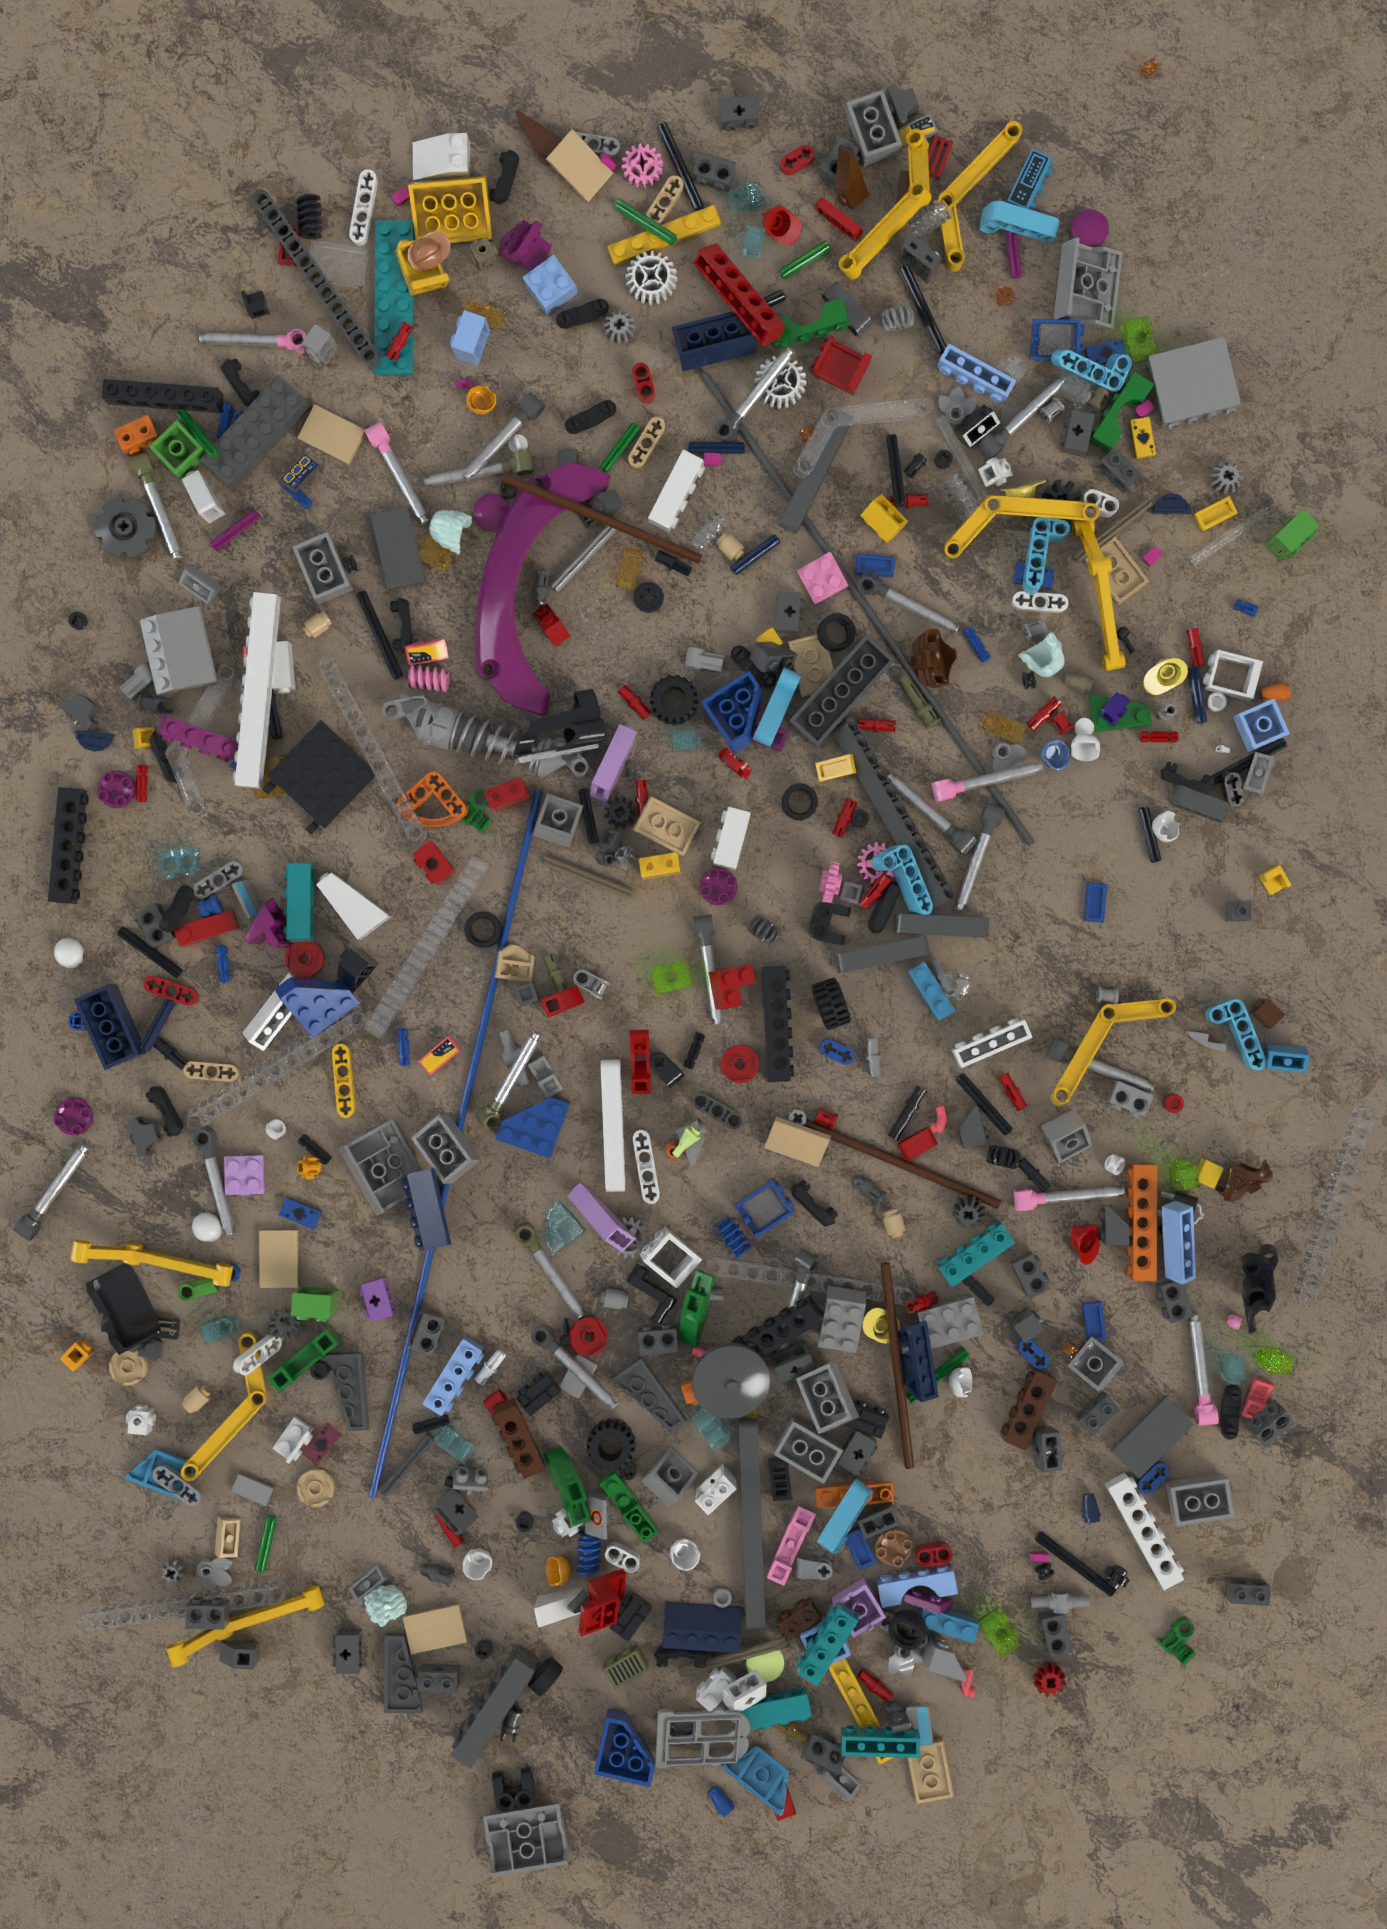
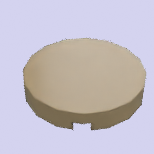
M136 1349L135 1353L130 1351L120 1355L117 1352L114 1353L109 1362V1372L115 1381L124 1386H129L140 1382L146 1376L148 1360L138 1356L140 1349Z
M310 1468L305 1471L299 1478L296 1486L297 1495L300 1500L311 1507H321L327 1504L333 1497L336 1488L332 1475L322 1468Z

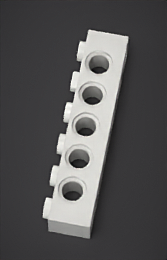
M1122 1473L1104 1483L1162 1589L1166 1590L1183 1581L1184 1578L1181 1573L1184 1570L1178 1561L1175 1562L1172 1556L1175 1554L1170 1545H1165L1162 1540L1165 1536L1160 1527H1155L1153 1522L1156 1519L1152 1512L1145 1509L1144 1505L1147 1503L1142 1494H1137L1134 1489L1137 1485L1132 1476L1128 1478L1125 1473ZM1126 1493H1131L1130 1499L1123 1500V1496ZM1135 1510H1141L1139 1516H1132ZM1150 1527L1148 1533L1142 1534L1143 1528ZM1154 1544H1159V1547H1158L1157 1550H1155V1551H1152V1550H1151V1547H1152ZM1163 1561H1168L1166 1567H1160Z

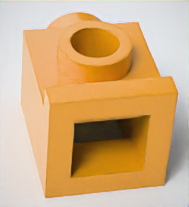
M80 1339L62 1355L60 1360L74 1372L94 1353L91 1350L92 1345L88 1341Z

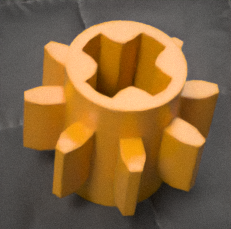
M304 1155L303 1159L297 1163L298 1174L301 1177H305V1179H314V1175H318L321 1171L320 1161L316 1160L317 1158L312 1155Z

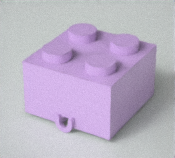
M865 1578L860 1579L832 1597L833 1606L840 1602L858 1614L859 1621L851 1632L853 1638L865 1630H872L875 1624L886 1618L884 1608H882Z

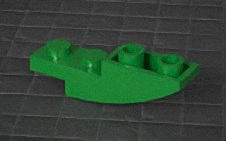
M696 1270L691 1289L687 1290L680 1321L679 1340L694 1347H698L708 1314L706 1308L716 1276L702 1270Z
M562 1446L545 1452L544 1456L555 1489H559L571 1527L591 1520L585 1503L587 1500L585 1491L571 1460Z
M615 1470L599 1480V1485L621 1511L622 1517L643 1543L659 1532L635 1493Z

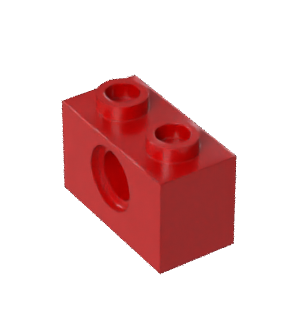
M431 840L412 854L415 857L413 862L419 869L423 868L426 871L425 877L431 884L440 885L456 872L447 858ZM431 859L437 860V867L435 869H430L428 866Z

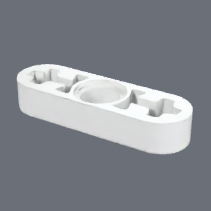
M1024 591L1017 592L1011 600L1012 606L1016 610L1062 613L1069 604L1067 597L1062 594L1037 592L1030 595ZM1020 596H1022L1023 600H1029V596L1032 597L1031 602H1024L1022 606L1016 600ZM1037 597L1045 600L1044 607H1037L1035 605ZM1049 598H1051L1050 602H1057L1060 599V602L1064 603V605L1059 609L1056 604H1051L1050 608H1048Z
M272 1334L265 1336L236 1358L233 1364L234 1371L241 1375L251 1373L280 1350L282 1345L281 1338L275 1339V1335ZM260 1350L259 1358L255 1359L256 1352Z

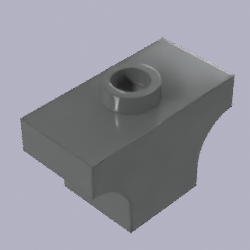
M895 84L887 87L886 98L889 103L888 106L898 129L907 125L909 117L917 114L919 104L913 88L900 90Z
M79 693L74 700L68 702L61 700L58 704L62 710L70 715L69 719L75 724L79 725L81 723L92 731H95L98 727L95 721V714L100 707L86 696Z
M142 1117L128 1120L132 1132L130 1139L135 1144L138 1157L151 1154L153 1144L163 1140L159 1122L149 1124L144 1122Z

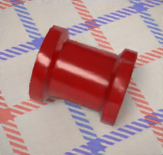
M1064 710L1050 720L1051 723L1053 722L1056 725L1060 735L1074 727V724H1071L1065 716L1066 712Z
M820 1106L814 1122H820L829 1126V1129L832 1130L838 1114L825 1111Z

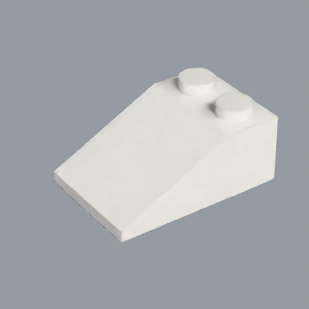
M447 133L412 142L413 182L471 177L470 141L467 133Z

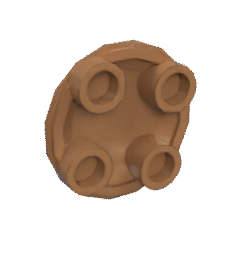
M897 1528L882 1532L875 1542V1553L878 1559L890 1566L901 1567L911 1556L913 1550V1543L909 1535Z

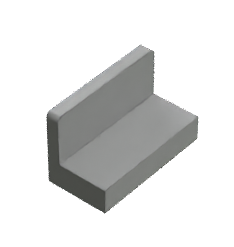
M1255 752L1243 790L1259 794V797L1263 798L1275 757Z

